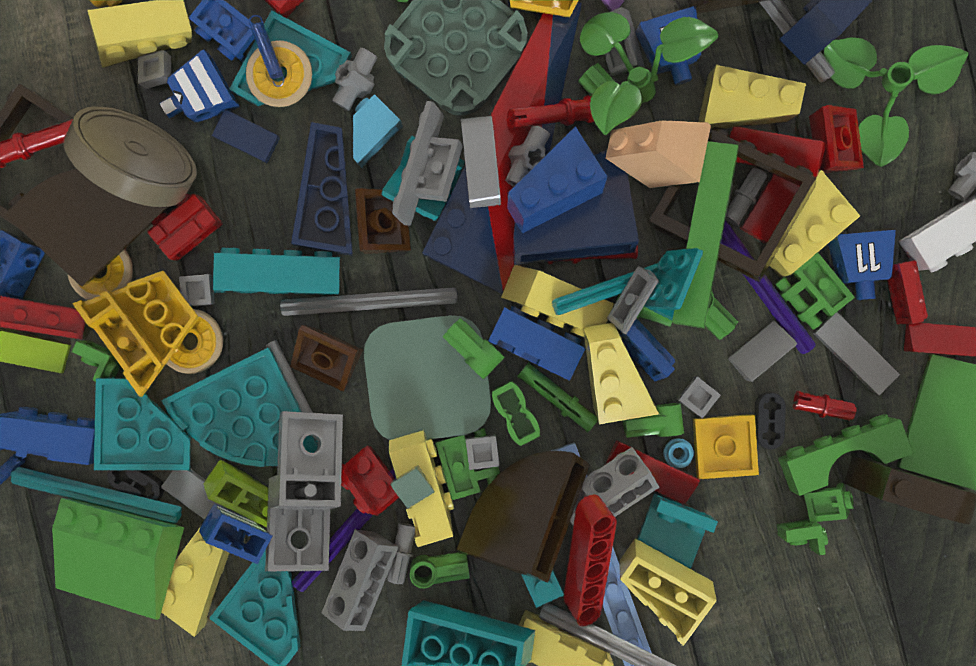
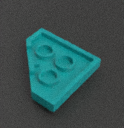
M272 10L264 23L270 41L290 42L302 49L307 55L312 67V81L308 91L335 83V73L339 65H342L352 57L351 52ZM255 40L229 90L247 101L261 106L264 103L252 94L246 80L247 63L253 52L258 48ZM280 66L285 79L287 70L285 67ZM283 77L272 78V80L279 82L283 80Z
M96 378L94 470L191 469V438L146 393L143 397H139L126 378Z
M265 550L259 563L255 564L252 562L209 619L269 666H286L301 646L291 571H265Z

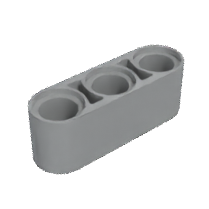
M492 116L461 119L470 208L501 205Z

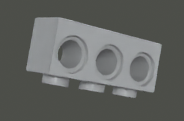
M633 447L618 454L612 461L600 469L594 470L585 478L570 519L573 526L577 504L588 495H599L614 517H616L659 488L652 473Z
M355 529L322 614L343 631H365L398 546L377 532Z

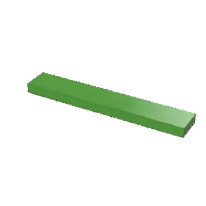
M707 143L686 249L698 248L703 251V255L682 307L679 310H674L673 324L705 329L739 146L736 144Z

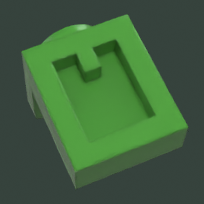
M90 340L76 341L72 352L81 356L82 362L98 367L93 381L96 382V378H114L117 375L120 364L108 348Z
M838 483L836 487L817 489L804 494L810 523L847 519L850 509H854L851 491H846L844 483Z
M807 519L777 524L778 536L790 545H804L809 540V546L812 551L818 555L826 554L825 545L828 544V537L825 528L819 523H810V520Z

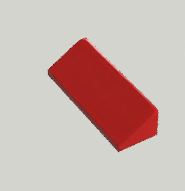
M737 126L732 127L730 138L738 142L740 140L749 141L757 147L756 150L766 155L769 152L777 154L785 160L784 163L794 168L798 165L805 167L813 173L814 177L818 176L826 149L823 141ZM737 157V163L753 165Z
M930 323L906 324L904 351L976 357V327Z
M616 440L605 465L618 454L630 449L631 446ZM633 448L659 485V488L655 491L685 505L697 488L700 480Z

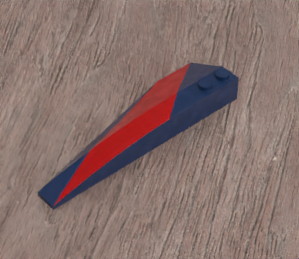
M580 2L577 3L570 18L542 14L490 115L493 121L501 205L470 208L465 166L422 252L424 256L503 294L514 267L513 237L515 221L507 209L508 192L513 186L505 181L511 169V161L508 154L513 146H520L524 143L532 126H539L550 133L544 146L546 156L550 152L556 124L547 123L511 129L508 121L519 119V117L507 118V112L511 108L558 104L561 101L582 5Z

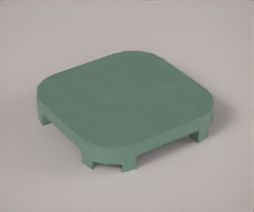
M413 0L393 26L389 24L384 34V49L392 68L440 108L453 115H468L476 112L487 102L515 67L527 45L528 32L524 18L518 10L514 12L500 0Z
M448 315L392 322L379 326L369 335L364 347V362L370 410L374 426L383 437L392 440L424 430L427 440L461 436L475 432L485 424L491 408L488 376L482 379L464 361L465 358L442 337L461 318L482 338L480 330L472 321L462 316Z

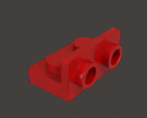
M912 260L893 264L891 279H887L896 323L914 324L924 322V319L928 317L917 262Z
M367 445L346 464H342L341 485L346 490L351 491L355 497L353 499L354 505L363 514L367 513L378 516L399 498L390 485L395 478L371 446Z

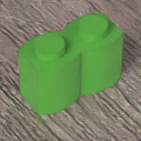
M510 380L492 389L494 405L498 412L506 418L507 429L511 438L518 445L522 446L539 437L540 428L533 413L526 407L524 395L518 385Z

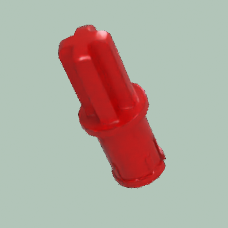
M796 391L793 402H797L793 404L794 410L816 413L821 418L831 416L853 420L857 410L854 403L831 399L827 394L817 396Z

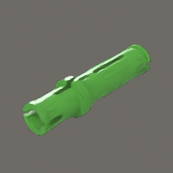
M530 362L517 376L561 410L560 414L563 417L568 416L587 433L598 421L593 413L578 402L579 399L575 395L571 397L552 380L533 367Z

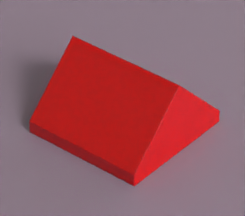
M826 105L809 116L812 140L823 141L826 148L819 170H822L824 173L864 168L856 109Z

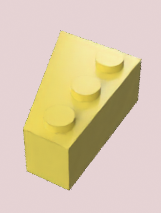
M153 0L87 10L102 68L161 50L182 48L192 42V30L183 0Z
M716 65L707 77L698 122H708L711 125L710 129L714 127L728 129L733 126H754L788 122L800 114L806 83Z
M819 170L816 177V187L769 265L779 277L789 276L860 217L858 212L822 170Z
M514 265L501 296L503 299L522 306L520 311L536 318H538L539 313L548 317L546 322L563 328L564 324L572 326L571 332L581 337H584V327L606 324L607 317L614 306V303L604 299L568 313L556 315L552 301L582 289L539 270Z
M607 323L584 327L592 402L598 423L605 424L658 415L657 408L615 325Z
M200 528L175 560L161 612L194 637L206 625L208 612L215 598L216 588L229 552L207 544L199 532Z
M636 538L619 561L620 580L645 606L648 605L658 616V620L664 626L667 625L677 636V640L684 646L717 601L713 581Z
M528 610L524 611L518 626L535 630L532 658L529 663L532 662L538 666H614L610 653L541 620L539 615Z

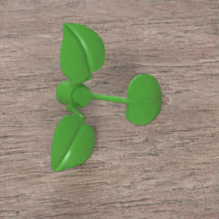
M605 12L589 19L585 23L580 35V43L583 50L587 54L599 56L608 53L615 47L629 72L627 81L622 82L621 85L609 81L599 86L593 93L590 109L599 130L604 135H607L616 126L631 118L638 111L642 103L650 101L655 96L656 88L654 82L658 80L657 72L661 53L667 62L677 63L688 60L710 46L718 38L717 31L704 22L692 17H682L670 22L660 33L662 44L656 48L652 72L650 73L649 70L643 67L633 69L619 43L631 33L629 22L624 16L614 12Z
M853 37L833 40L824 48L823 55L835 70V73L830 78L837 85L844 88H856L860 86L865 76L870 78L882 76L884 89L891 93L883 112V117L871 115L865 118L859 125L861 150L875 165L882 167L895 160L903 151L909 138V127L906 120L900 116L889 117L899 92L903 91L913 80H917L918 88L928 94H940L947 91L958 79L963 64L968 57V52L952 46H926L913 53L908 63L897 62L889 70L882 68L879 71L872 72L869 70L876 64L877 53L874 46L867 40Z

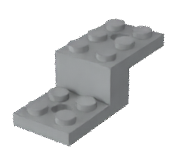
M287 411L280 413L278 471L276 476L269 478L267 532L273 537L266 548L265 571H329L330 509L341 507L343 415ZM306 436H312L318 442V448L314 453L306 451L303 446ZM296 531H301L306 539L304 546L300 549L295 548L291 544V536Z

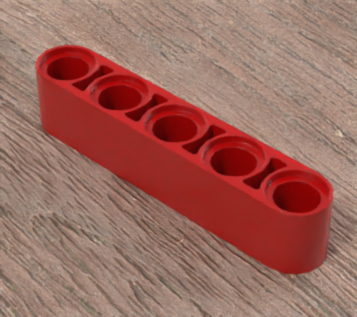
M596 494L584 497L576 507L563 597L564 603L579 626L591 625L601 615L617 524L614 515L600 496Z

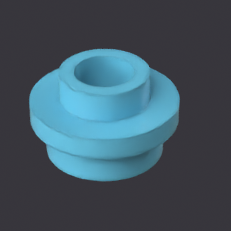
M675 438L665 445L663 456L670 466L684 468L691 463L694 450L688 441ZM682 448V456L675 458L673 456L674 449Z

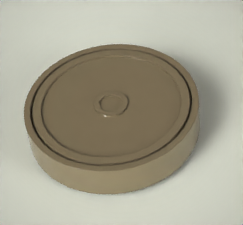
M87 107L78 111L64 138V149L68 158L86 178L109 193L133 203L151 207L176 205L185 198L197 175L193 158L174 137L155 124L119 109Z

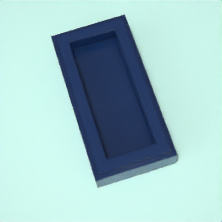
M226 109L212 134L214 138L264 163H268L280 139L278 135Z

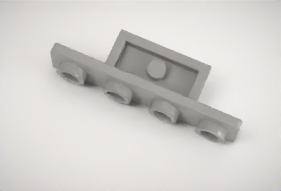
M427 101L424 111L420 114L417 134L411 143V153L407 166L402 172V182L398 195L393 201L392 213L404 225H411L419 198L447 202L463 148V144L459 139L438 138L444 115L433 101Z

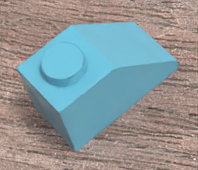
M375 94L370 99H363L357 105L356 113L353 115V159L361 168L403 127L401 120Z

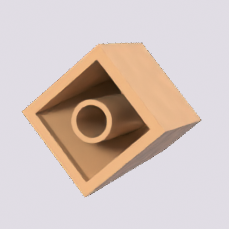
M662 120L613 129L610 135L606 159L649 188L700 182L711 125L708 122Z

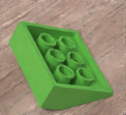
M929 354L906 433L913 454L899 459L898 468L976 490V364Z
M61 498L52 528L55 586L57 589L155 620L160 619L184 527L84 501Z

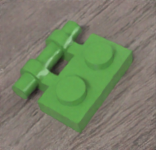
M818 252L792 273L797 279L795 283L791 285L785 277L775 282V285L781 291L780 296L785 302L789 301L798 312V318L802 322L806 321L812 330L822 324L821 320L816 316L821 309L828 317H831L855 298ZM803 289L814 299L810 305H807L798 294Z
M485 428L473 432L474 437L487 436ZM465 435L436 441V447L452 500L480 493L478 480L486 478L489 486L500 474L499 467L469 470Z

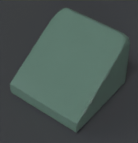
M419 465L390 483L407 508L435 492Z

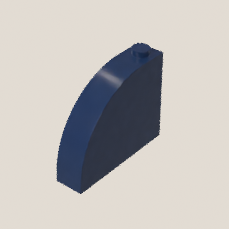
M607 150L593 154L607 175L602 194L524 233H521L515 222L513 237L514 265L635 252L639 239L628 174L606 159Z

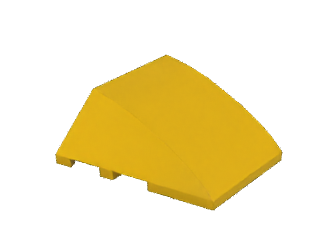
M165 271L127 283V286L112 292L105 291L99 293L100 296L90 300H80L72 303L87 325L96 331L123 368V375L139 397H143L199 319L197 313Z

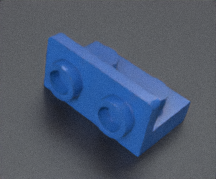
M202 0L189 16V19L197 26L194 31L208 43L211 39L219 43L220 46L217 50L232 61L236 57L243 63L246 58L243 53L255 39L249 25V19L225 0Z
M0 230V296L23 299L45 252L40 247L29 244L4 230Z
M635 319L627 334L619 333L630 356L654 381L667 378L675 370L672 366L675 363L673 356L638 319Z

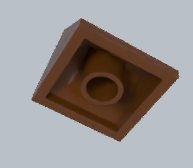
M355 189L360 251L365 254L411 250L409 225H404L393 215V201L382 196V190Z
M301 325L290 367L344 392L363 349L310 325Z

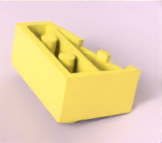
M422 430L389 440V454L396 478L419 465L435 491L406 509L408 518H412L415 526L417 547L453 537L450 510L454 509V504L450 492L444 493L442 484L446 483L441 465L436 467L433 458L437 457V452L433 439L427 440L425 432Z

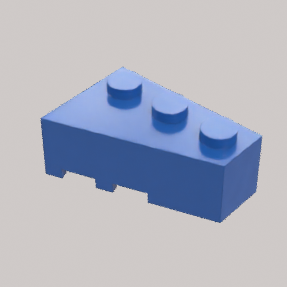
M576 126L508 192L507 209L521 233L603 193L607 175Z
M511 306L510 310L504 307L488 341L570 381L586 349L579 345L581 339L567 332L562 337L553 332V325L540 319L535 323L526 318L528 314L514 306Z
M19 407L18 411L0 414V450L16 451V456L27 457V454L48 457L47 460L90 465L94 463L95 419L80 417L75 421L67 419L68 415L64 413L49 412L48 415L38 414V409Z

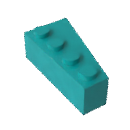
M221 248V253H214L213 291L215 293L233 291L237 293L264 292L269 294L337 295L339 294L340 257H332V252L315 251L313 257L302 256V251L284 250V255H271V250L252 249V254H240L239 248Z
M423 600L408 612L401 666H526L532 658L535 630Z

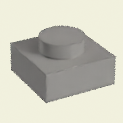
M165 50L138 57L139 85L148 89L167 83L168 77L171 76V55Z
M211 274L179 277L180 292L190 306L215 304Z
M694 376L677 400L703 419L721 395L699 377Z
M496 435L466 438L469 470L500 466Z

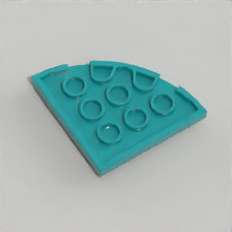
M270 347L161 400L175 423L199 442L201 447L229 461L258 467L278 466L280 413L282 411L302 412ZM306 436L303 446L306 451L314 453L318 448V442L314 437Z

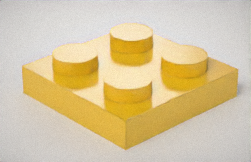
M755 415L705 417L703 419L692 418L696 476L698 479L759 475Z

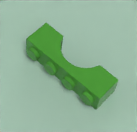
M888 415L876 416L869 420L870 424L863 427L853 425L842 429V434L832 438L831 435L815 439L813 441L814 445L809 447L796 446L786 450V455L779 457L778 460L790 491L801 496L828 486V477L832 465L840 456L850 451L862 450L872 460L883 464L913 454L901 419L891 418Z

